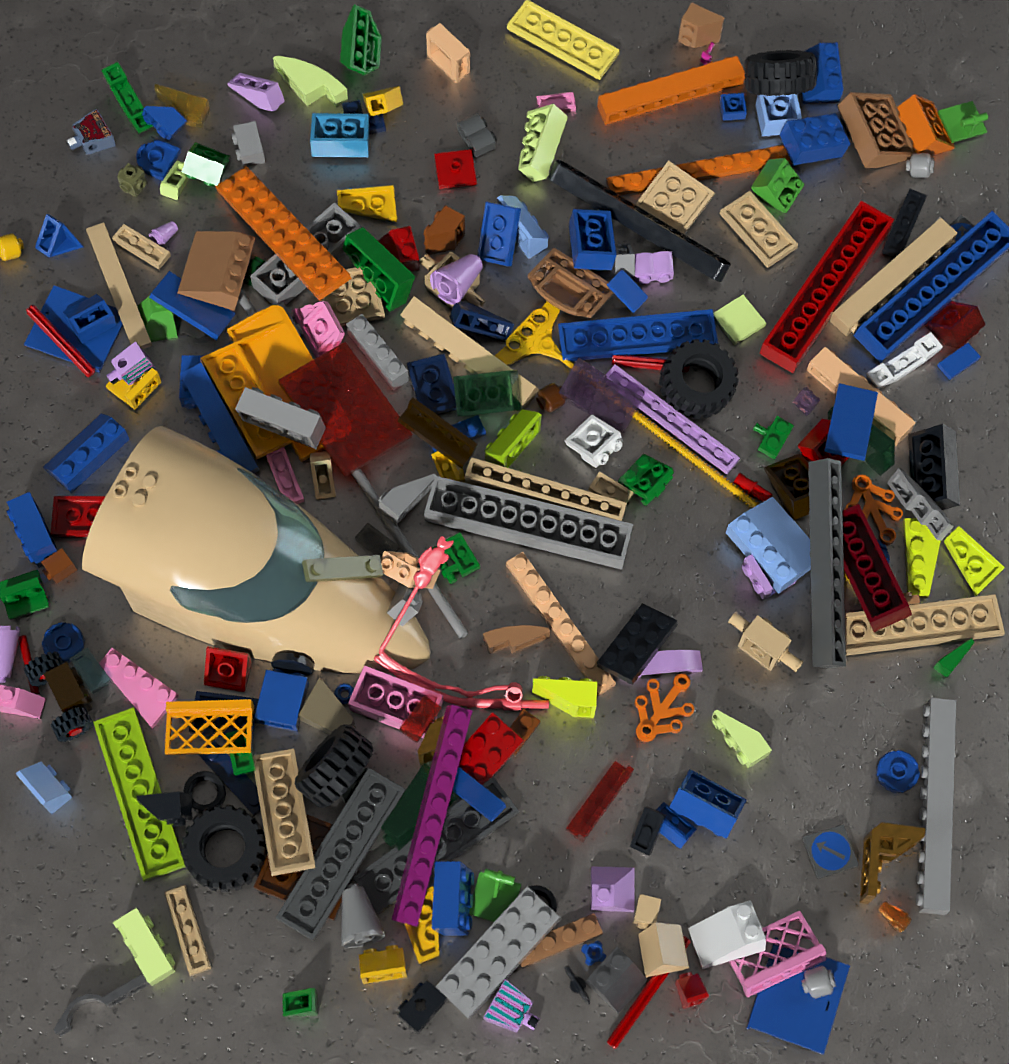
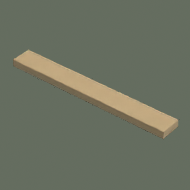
M101 223L87 228V234L130 344L137 342L142 349L151 347L152 343L105 224Z

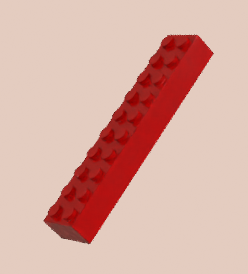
M860 201L763 342L760 355L791 373L795 372L831 319L832 313L839 307L890 232L894 222L893 218Z

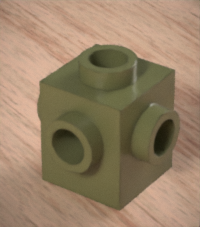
M128 163L119 171L117 176L120 188L126 193L137 197L148 184L144 170L137 165L133 166Z

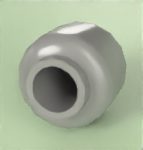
M913 153L911 159L906 162V171H910V175L913 178H927L931 173H934V158H931L929 153Z
M825 966L807 970L804 974L805 979L801 980L804 992H809L813 998L830 995L833 992V987H836L831 969L827 970Z

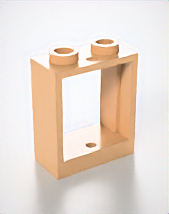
M441 23L431 27L426 33L427 56L457 83L470 73V51Z
M384 551L381 557L383 574L409 588H415L416 585L413 577L420 570L418 568L419 558L406 552ZM440 569L432 575L431 582L425 587L426 589H433L441 571Z

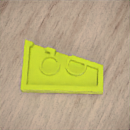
M960 526L944 540V544L975 596L1005 568Z

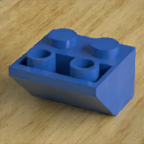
M98 294L62 312L82 344L117 326L112 311Z

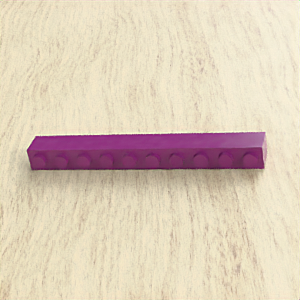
M455 705L446 706L391 920L418 926L473 710Z

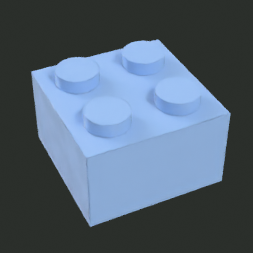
M797 94L786 96L758 95L755 105L762 137L779 135L787 121L802 119Z

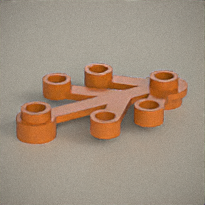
M857 475L852 481L854 494L845 509L858 504L861 496H863L865 505L862 511L866 519H868L871 513L880 532L878 539L886 546L891 545L896 539V532L886 526L879 511L889 514L892 520L898 521L903 516V510L899 507L885 504L893 501L895 494L892 490H885L873 485L867 475ZM858 483H863L865 487H860ZM871 493L881 496L882 501L885 503L873 499ZM885 494L891 495V499L886 498ZM893 512H898L900 516H895ZM883 536H888L890 540H885Z
M686 674L675 676L673 688L662 703H660L658 693L659 682L656 679H650L647 682L646 688L650 692L654 714L649 720L646 711L648 700L643 695L637 696L635 706L638 708L640 723L636 728L638 739L643 742H650L654 740L657 734L679 733L682 730L683 724L678 719H674L670 724L657 725L660 719L690 717L693 715L694 706L691 703H685L682 707L668 709L678 694L689 688L690 678ZM682 678L686 683L680 684L678 680ZM655 683L657 688L652 689L649 687V684ZM639 699L644 700L645 704L639 705L637 701ZM690 707L692 711L690 713H686L684 711V708ZM677 723L680 728L674 729L672 725ZM644 728H649V729H650V733H649V734H645V733L643 732V729H644Z

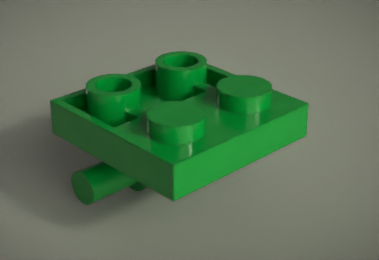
M643 453L617 481L642 497V504L647 506L666 489L665 486L673 479L674 471L672 467Z

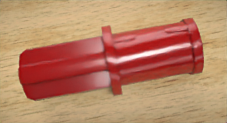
M741 472L733 482L747 491L749 495L752 494L763 502L773 495L758 485L757 481L754 482Z

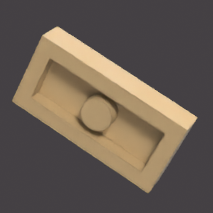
M601 472L598 473L588 489L592 493L626 503L630 501L634 494L633 491Z

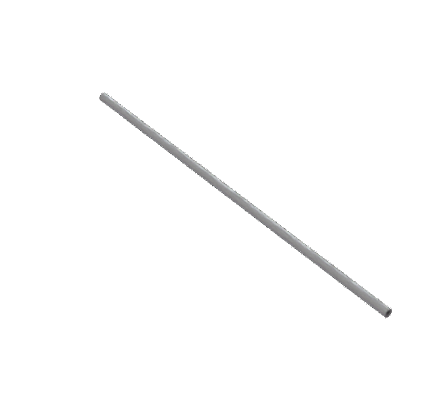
M241 288L238 301L247 315L251 316L257 313V311ZM342 440L333 444L401 550L419 558L398 525L378 511L379 496ZM435 583L433 589H428L458 637L460 639L468 634L466 628Z

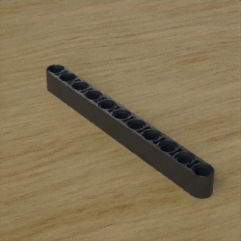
M562 160L555 161L548 176L549 180L596 209L611 211V218L665 251L672 252L673 256L718 282L723 281L731 266L728 260Z

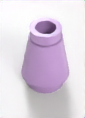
M170 221L152 229L149 238L159 246H164L178 231V227L173 221Z

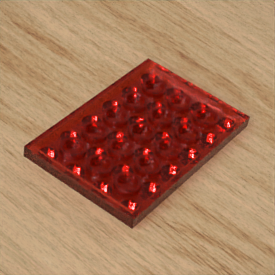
M346 342L278 380L279 385L291 402L300 405L301 409L306 411L312 409L319 413L326 427L320 443L345 477L412 438L413 434L411 431L398 422L400 416Z

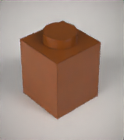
M62 548L41 562L45 568L42 570L48 580L53 579L56 584L77 571L73 562Z

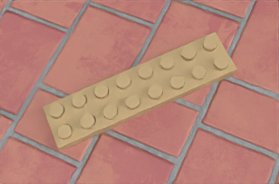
M996 594L909 605L912 616L876 632H873L864 611L845 613L846 656L997 637L1005 634Z

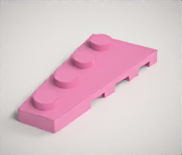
M111 648L99 663L101 668L152 729L166 713V702H174L179 696L175 691L114 648Z

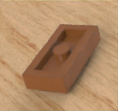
M525 709L522 710L510 726L525 741L514 753L515 756L541 723L538 718Z

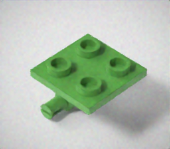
M973 101L938 110L940 119L952 143L987 133L983 121L988 120V114L986 112L979 114Z
M485 868L484 873H479L473 893V907L469 909V914L495 922L518 897L522 884L514 882L515 877L503 874V871L499 870L496 872Z

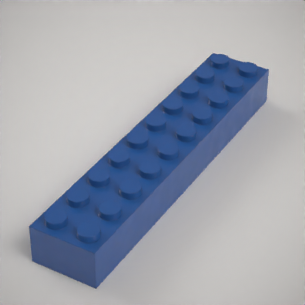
M991 211L865 321L853 336L880 363L883 362L1009 250V227Z

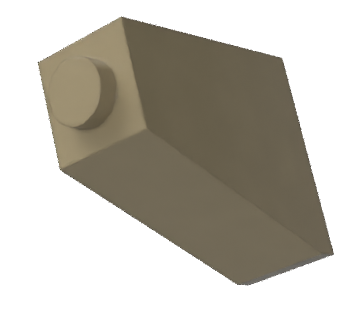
M318 679L299 713L300 721L329 735L343 724H349L356 729L354 718L323 680Z

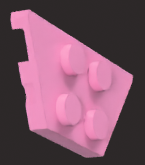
M321 301L314 305L310 304L303 308L292 309L295 320L299 323L303 335L322 370L329 371L345 334L330 304L327 301Z

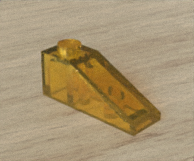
M155 84L154 88L157 98L167 107H174L187 120V125L203 127L210 112L208 99Z

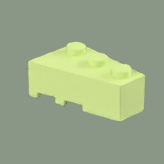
M135 908L113 922L115 927L121 932L126 946L131 950L136 963L151 986L176 972L173 968L176 964L170 953L165 954L162 948L165 946L164 941L159 934L155 935L151 929L154 927V924L149 915L144 916Z

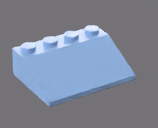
M774 497L746 511L728 524L726 534L746 557L751 554L753 555L769 583L778 594L811 570L810 538Z

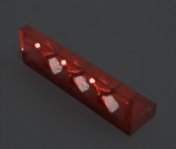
M615 761L567 826L566 831L583 843L630 779L634 768L629 765L625 768Z

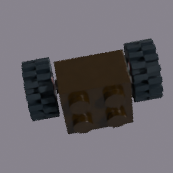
M48 652L46 655L41 654V657H35V660H30L29 664H26L24 668L32 686H40L48 682L63 712L62 716L56 717V720H53L51 724L59 742H66L67 740H73L75 737L78 738L81 734L84 735L85 731H89L94 724L88 713L93 710L90 705L93 700L88 690H86L84 681L75 666L71 668L67 662L63 663L58 652Z

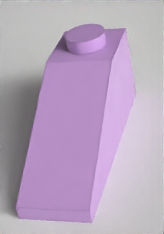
M239 73L227 83L230 88L260 109L273 112L285 102L278 82Z

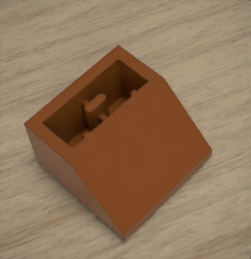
M446 205L441 211L439 210L435 214L433 223L428 225L423 233L425 237V253L432 255L455 250L465 236V216Z

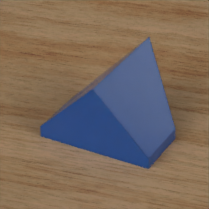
M46 214L35 245L37 250L50 258L83 248L82 244L62 222Z

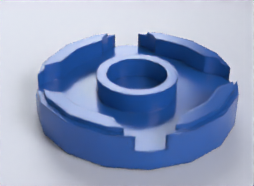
M66 622L52 625L46 630L42 641L44 653L58 652L63 663H69L77 659L85 645V639L81 630L76 625Z
M897 750L886 753L879 760L876 767V776L886 790L893 793H904L916 785L920 771L917 761L909 753Z

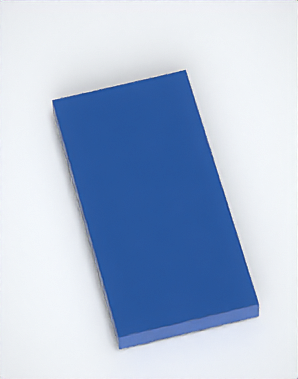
M169 271L151 292L149 298L217 340L236 313L230 309L178 294L181 278Z
M838 384L824 452L862 461L865 460L878 392Z

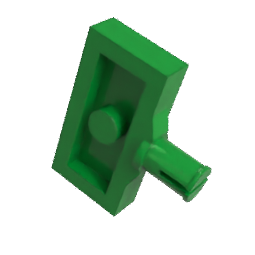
M776 416L768 428L756 423L753 430L763 435L762 442L757 450L775 460L794 425L779 416Z

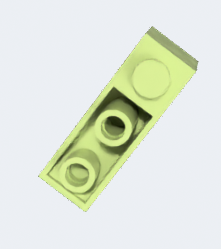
M719 710L714 711L712 715L714 726L717 730L721 729L724 733L726 743L738 753L736 756L742 765L745 764L749 769L769 756L772 749L758 731Z

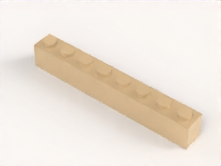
M942 218L937 220L832 313L830 322L846 337L851 332L855 333L862 322L867 321L875 314L878 308L883 307L892 296L894 297L899 293L905 284L908 285L915 279L919 272H923L930 262L939 258L945 249L948 250L954 245L958 232Z
M415 296L401 313V316L405 318L403 323L412 329L414 326L420 330L419 335L426 340L429 338L435 341L434 346L442 352L444 349L449 351L450 354L448 356L457 363L459 360L465 363L464 368L473 374L476 371L481 375L478 379L486 385L492 383L496 386L494 391L502 397L505 394L511 398L509 402L517 408L522 406L526 409L540 390Z
M472 457L465 473V483L619 521H623L626 511V502Z

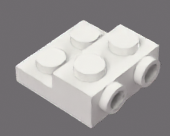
M591 415L565 439V443L568 447L578 452L584 461L597 468L600 464H606L609 455L613 451L617 452L621 449L623 439L618 430Z

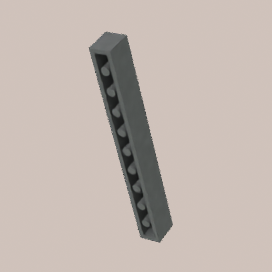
M826 458L809 462L808 471L813 667L834 668L846 666L841 461Z

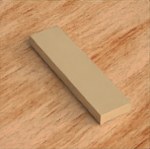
M186 885L165 891V897L189 976L212 969Z

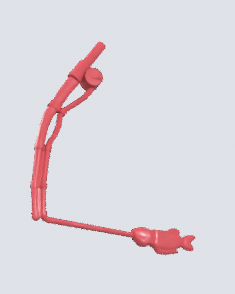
M441 536L437 542V547L432 549V546H430L418 559L420 570L413 577L416 586L379 649V655L375 656L374 660L394 674L395 677L443 695V701L454 705L467 706V708L503 709V711L549 709V700H522L523 688L519 683L512 682L509 685H495L474 692H467L459 687L440 685L407 669L404 665L402 666L384 652L418 589H424L431 582L432 575L436 573L440 565L449 558V555L445 554V550L450 548L454 541H445V538ZM436 689L455 691L468 698L451 696ZM495 690H506V698H473V696Z

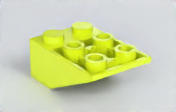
M539 676L537 679L533 678L532 694L543 700H549L550 704L573 717L594 718L597 705V682L589 678H582L580 681H574L568 677H561L559 680L550 679L547 676Z

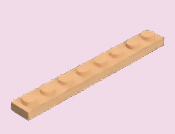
M524 552L508 560L506 566L585 678L597 682V695L600 696L614 687L616 682L608 672L597 667L599 658Z

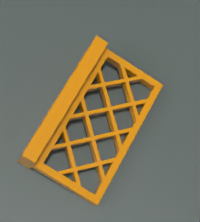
M251 699L166 702L165 755L251 753L254 704ZM239 716H247V723L240 729L234 721ZM218 717H224L228 722L218 729L213 722ZM172 718H182L185 723L176 731L172 727ZM196 718H203L207 722L197 730L191 723ZM211 725L217 732L207 740L201 733ZM230 725H233L238 732L231 739H228L223 732ZM190 726L195 733L186 741L180 733ZM242 734L246 738V747H237L233 742ZM221 735L227 742L221 748H215L211 743ZM177 736L184 742L178 749H170L171 742ZM198 736L206 742L200 748H193L190 745Z

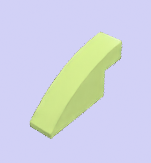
M273 57L277 72L307 106L324 95L329 98L335 107L348 100L347 89L339 80L323 69L295 58Z

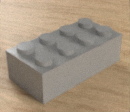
M252 387V389L244 388L235 408L243 421L317 449L326 428L317 411L312 409L306 411L294 402L285 403L280 397L273 394L267 396L263 394L262 390Z

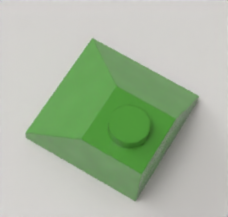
M149 296L137 305L151 342L178 338L174 313L150 299Z

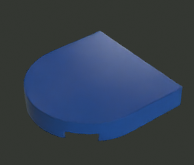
M154 140V142L143 144L138 149L136 154L137 164L144 170L145 174L163 181L179 157L181 148L164 141Z

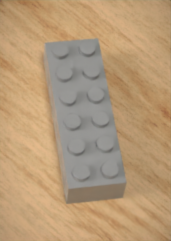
M335 203L306 227L336 260L345 254L342 247L346 235L362 228L361 225ZM276 254L250 276L253 288L272 305H278L282 302L287 305L306 288L301 280Z
M526 887L436 987L467 1018H472L503 984L504 980L514 972L562 918L534 891Z

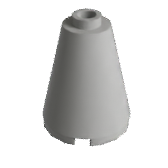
M357 883L347 885L342 893V946L344 948H356L366 946L365 943L371 940L372 943H376L384 939L385 931L364 887L359 886Z

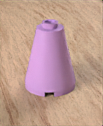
M469 254L435 270L430 275V283L433 290L435 288L438 290V297L451 305L460 302L482 270V260L477 255Z
M0 626V683H6V679L11 678L20 636V627L16 626V630H11V626Z

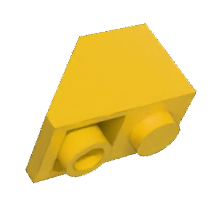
M400 86L363 94L366 111L369 116L387 113L403 105Z

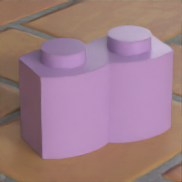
M660 251L635 254V282L647 284L655 280L665 283L673 279L672 252Z

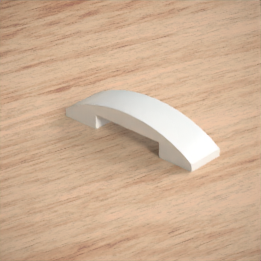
M930 332L917 340L914 346L887 363H881L867 372L866 375L878 389H881L918 368L939 352L943 346Z

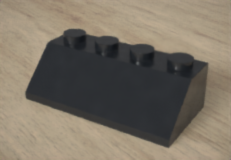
M940 424L908 434L910 477L932 498L941 510L960 506L956 431L944 424Z

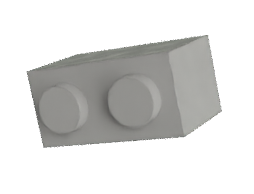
M256 121L234 125L235 133L231 135L234 145L238 144L239 149L235 150L238 161L242 160L243 167L265 163Z

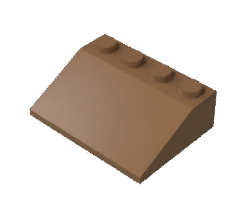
M850 92L837 106L865 168H881L911 159L913 153H916L913 149L914 143L906 133L907 128L898 116L900 113L890 94Z
M196 231L177 293L235 311L256 237L234 231Z

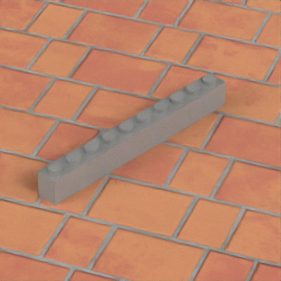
M930 698L923 706V716L926 717V724H923L922 728L925 745H922L921 756L924 757V765L921 767V778H924V785L920 788V799H923V807H920L919 819L922 820V828H925V837L921 840V849L918 850L917 860L921 863L920 871L917 872V884H920V892H917L916 905L919 906V912L946 915L950 912L956 700Z

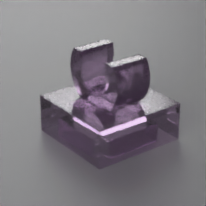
M805 387L793 403L807 416L821 400L812 390Z

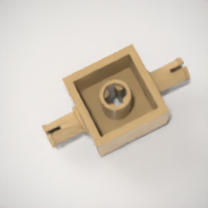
M451 251L439 263L428 254H425L420 260V264L430 271L425 276V288L437 298H439V292L436 288L433 290L430 283V275L435 270L460 259ZM478 274L461 301L466 300L470 304L483 307L485 299L474 292L480 285V274ZM440 299V300H441L443 303H445L448 307H450L451 309H453V306H454V305L448 304V303L444 302L442 299Z
M737 612L729 619L728 623L743 633L738 647L768 670L772 671L777 663L781 661L796 673L804 661H801L789 652L788 647L792 641L789 639V635L782 630L774 628L768 619L757 615L753 622L750 623Z

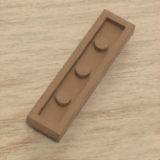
M595 913L550 931L520 964L521 968L603 935Z

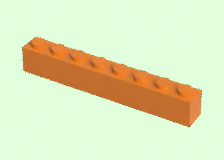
M738 56L726 57L717 62H709L700 67H692L683 72H675L666 77H658L649 82H641L632 87H624L615 92L604 93L598 96L597 107L606 125L742 85L745 71Z

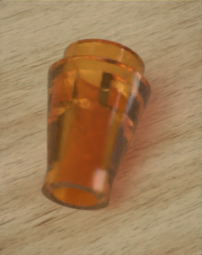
M887 901L878 910L892 928L901 933L912 921L908 913L889 904Z

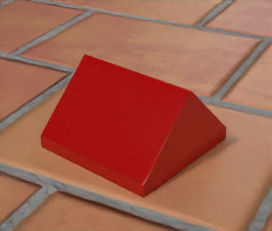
M207 646L204 685L245 692L252 665L249 653Z

